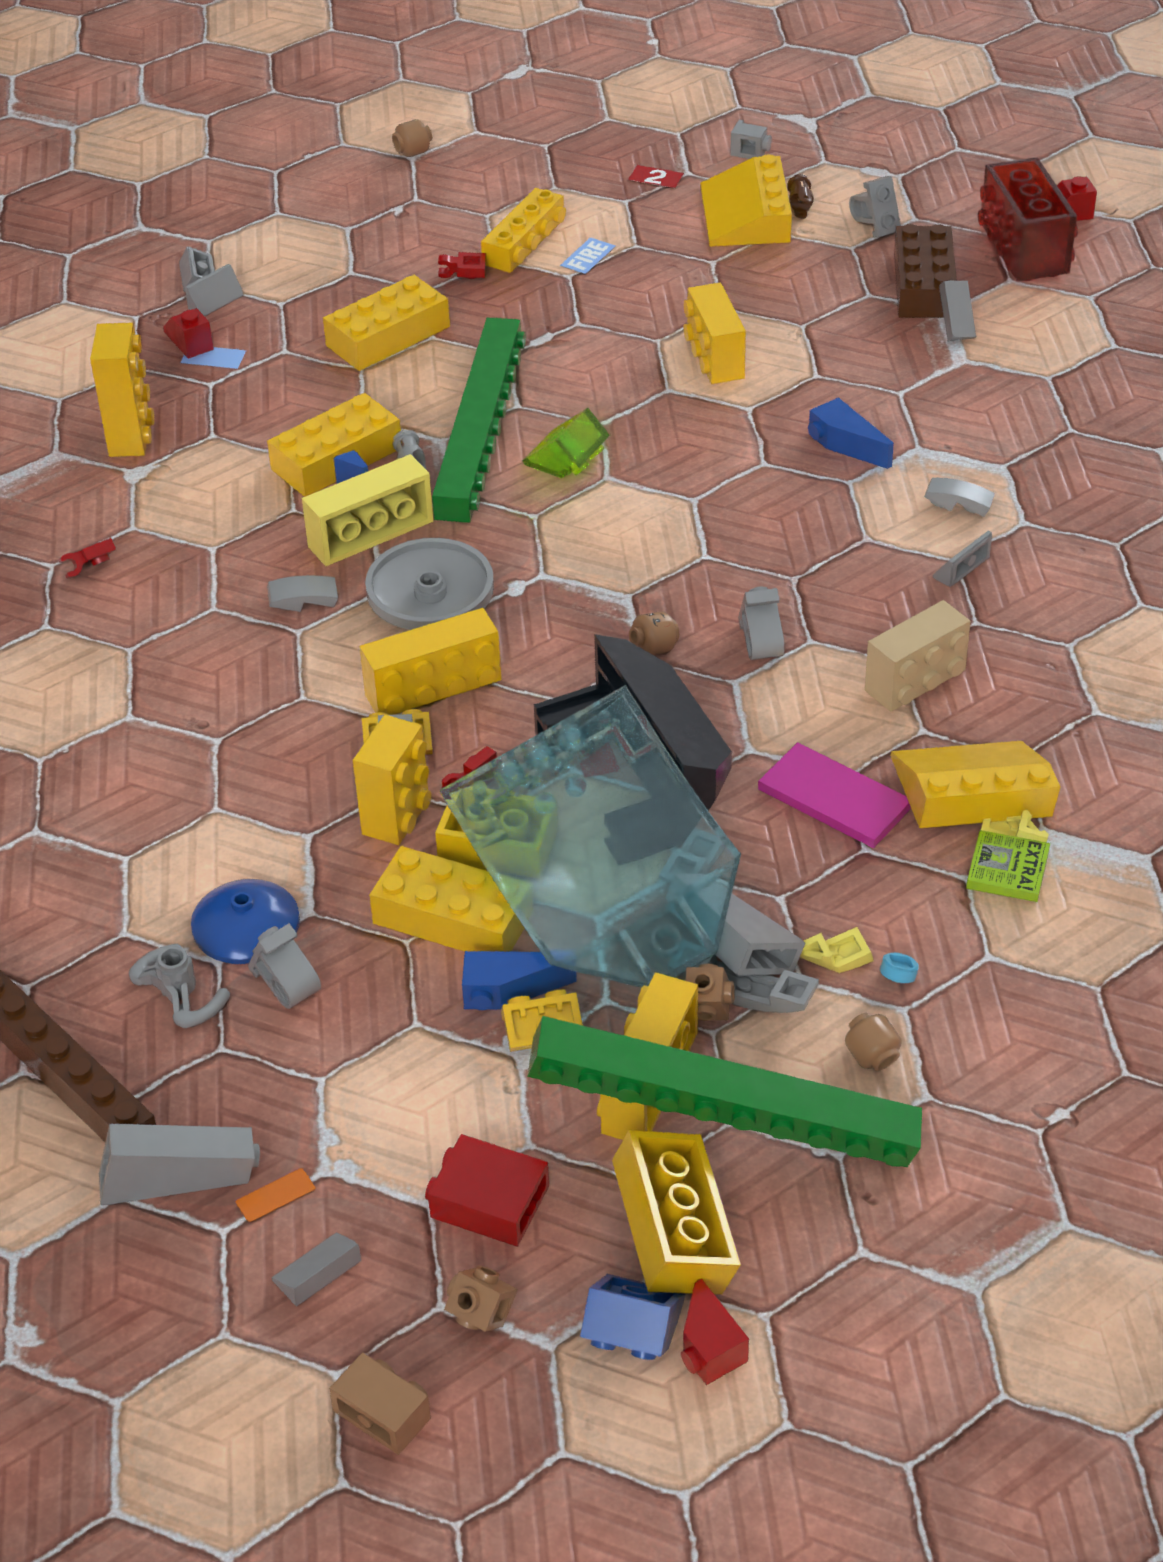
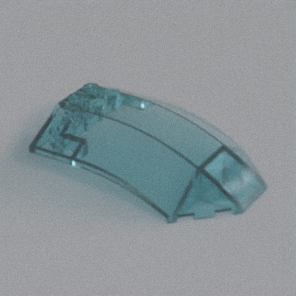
M626 685L439 790L498 889L551 966L642 988L644 985L649 986L655 972L676 978L686 972L687 967H695L717 954L741 853L723 832L687 782Z

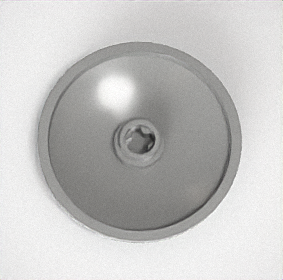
M422 538L396 545L376 558L366 574L365 586L368 603L380 618L397 627L412 630L476 609H485L493 595L494 579L489 561L474 547L452 539Z

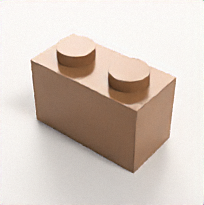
M363 1352L329 1388L332 1407L335 1413L397 1455L404 1450L431 1419L428 1394L421 1385L414 1381H405L396 1375L394 1370L381 1359L375 1361Z

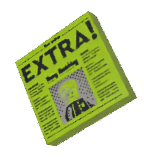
M980 830L966 889L1038 902L1050 843Z

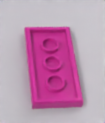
M798 742L758 781V790L873 849L911 809L907 796Z

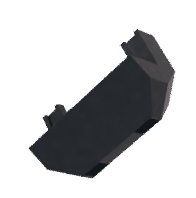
M594 634L596 685L534 704L535 734L548 755L611 735L645 786L652 799L604 814V825L612 836L605 839V845L618 866L622 867L685 844L716 801L732 768V751L670 664L626 639Z

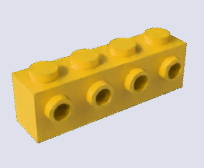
M534 188L481 241V253H486V266L511 273L563 222L566 215L564 195L553 193L550 190Z

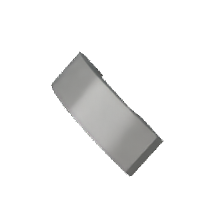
M682 941L667 966L668 972L684 981L686 980L687 967H698L701 964H714L718 967H724L729 981H733L735 986L733 1005L765 1012L789 1013L804 1011L819 985V979L784 970L779 978L770 975H736L724 962L717 961V956L709 948Z

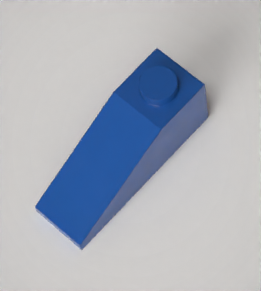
M840 398L810 410L809 435L826 449L886 469L892 467L894 442Z
M465 951L462 978L464 1009L501 1010L502 1005L508 1004V1000L511 998L529 996L531 999L577 982L576 952Z

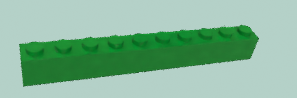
M486 318L433 491L434 520L470 523L473 512L479 510V491L483 492L485 488V473H489L491 465L490 454H494L496 449L495 436L500 435L501 418H505L506 400H510L511 383L515 382L516 366L520 365L521 349L525 348L526 333L521 331L520 319Z
M542 1016L533 1036L527 1077L539 1079L546 1084H560L577 1088L588 1094H602L618 1098L625 1103L635 1102L656 1107L663 1112H677L694 1116L701 1121L719 1122L731 1125L738 1130H752L765 1133L776 1139H790L809 1144L814 1148H827L847 1153L849 1156L856 1158L865 1157L882 1161L894 1167H908L921 1149V1107Z

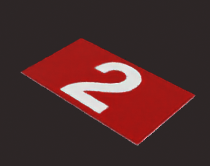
M637 165L628 180L676 188L684 173Z

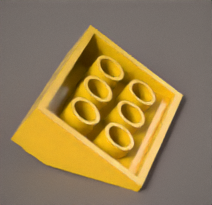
M767 154L762 157L750 158L700 183L709 247L791 242L792 213L780 156Z
M1023 741L891 751L890 755L919 828L983 823V820L991 818L990 822L1006 821L1007 817L1022 816L1024 810H1028L1032 818L1052 817L1061 788L1050 762Z

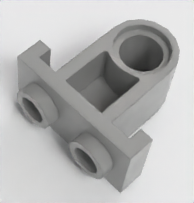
M884 176L863 183L864 189H867V191L853 195L849 200V208L853 218L857 222L873 224L875 230L872 231L873 237H882L894 233L896 226H901L892 176Z
M755 587L744 594L738 620L740 629L744 631L750 660L784 655V637L777 603L780 601L777 588Z
M290 923L279 930L276 926H273L263 932L258 937L259 942L252 951L253 956L248 965L255 978L262 976L279 1002L287 1009L321 990V982L316 971L293 940L298 935Z

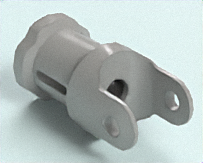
M412 430L398 432L394 436L393 447L398 452L397 459L411 454L426 469L425 455L419 447V436Z

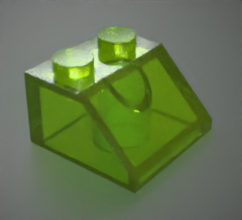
M587 407L553 428L522 462L526 466L559 478H563L572 472L574 475H577L589 465L586 461L588 458L592 459L603 451L604 446L602 444L610 434Z

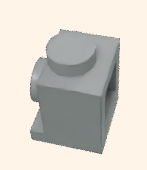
M739 119L731 131L730 156L747 159L762 157L766 151L770 150L772 144V136L767 135V127L746 124L744 120Z

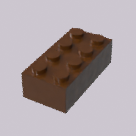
M914 224L896 226L894 263L898 318H944L939 285L943 281H957L952 226L941 224L933 226H916Z

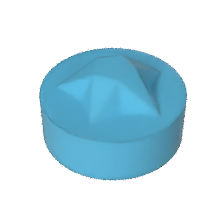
M888 953L884 955L880 966L881 974L896 983L914 982L919 969L918 963L912 957L902 953Z

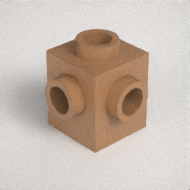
M714 964L687 967L685 981L698 984V1020H729L730 1004H733L735 999V986L733 981H729L724 967H718Z
M479 1265L476 1268L460 1271L452 1278L447 1288V1296L449 1298L444 1310L457 1316L456 1322L469 1329H481L487 1332L504 1326L518 1289L498 1279L500 1275L495 1270Z

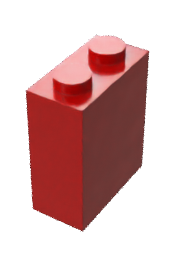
M461 1134L455 1146L449 1147L446 1150L442 1161V1169L437 1178L432 1177L427 1185L425 1199L429 1202L430 1218L518 1247L549 1188L548 1162Z

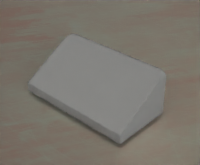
M186 247L179 262L183 291L185 292V286L215 271L211 254Z
M230 264L185 286L188 310L197 308L204 316L243 296L242 288Z
M943 281L939 288L947 341L976 338L968 281Z
M987 531L951 558L933 575V578L951 587L990 557L992 532Z
M336 1232L273 1276L272 1281L297 1307L361 1261L360 1247L354 1240Z

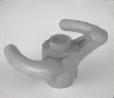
M179 944L162 946L148 952L138 959L129 970V978L133 984L138 986L153 985L171 1001L174 1011L173 1021L182 1028H190L202 1024L214 1017L230 998L229 990L221 988L204 1007L196 1011H190L189 995L195 989L196 979L192 958L187 955L186 951Z

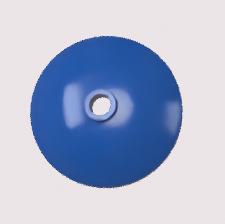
M259 879L235 880L213 889L200 900L191 918L192 935L197 946L211 958L231 964H249L253 956L252 951L259 942L258 937L269 928L276 926L279 930L290 923L297 933L300 922L299 910L293 896L286 889L275 883Z

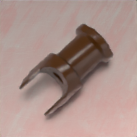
M797 174L789 179L787 189L790 192L789 200L794 210V215L804 219L807 218V211L813 204L814 196L810 190L811 181L803 174Z

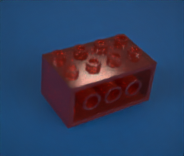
M1034 157L985 165L984 184L980 187L982 205L981 210H978V222L987 232L989 241H992L995 245L998 256L1003 258L1007 270L1011 271L1016 281H1030L1036 278L1056 277L1070 273L1071 262L1075 258L1074 238L1078 235L1077 215L1039 158Z

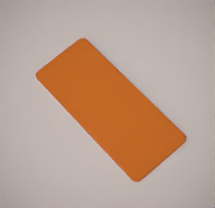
M299 1168L237 1199L235 1202L246 1220L252 1222L314 1191L316 1187L304 1169Z

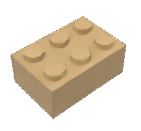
M942 600L869 640L865 691L892 712L902 705L909 704L913 699L925 692L935 689L948 679L960 675L966 668L970 620Z

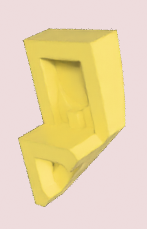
M1024 810L1022 816L1007 817L1006 821L990 822L991 818L984 819L981 826L982 831L1047 842L1049 835L1045 830L1039 831L1031 821L1032 815L1028 810Z
M858 927L826 941L822 933L804 940L805 945L800 955L801 958L838 973L849 971L874 961L872 953Z

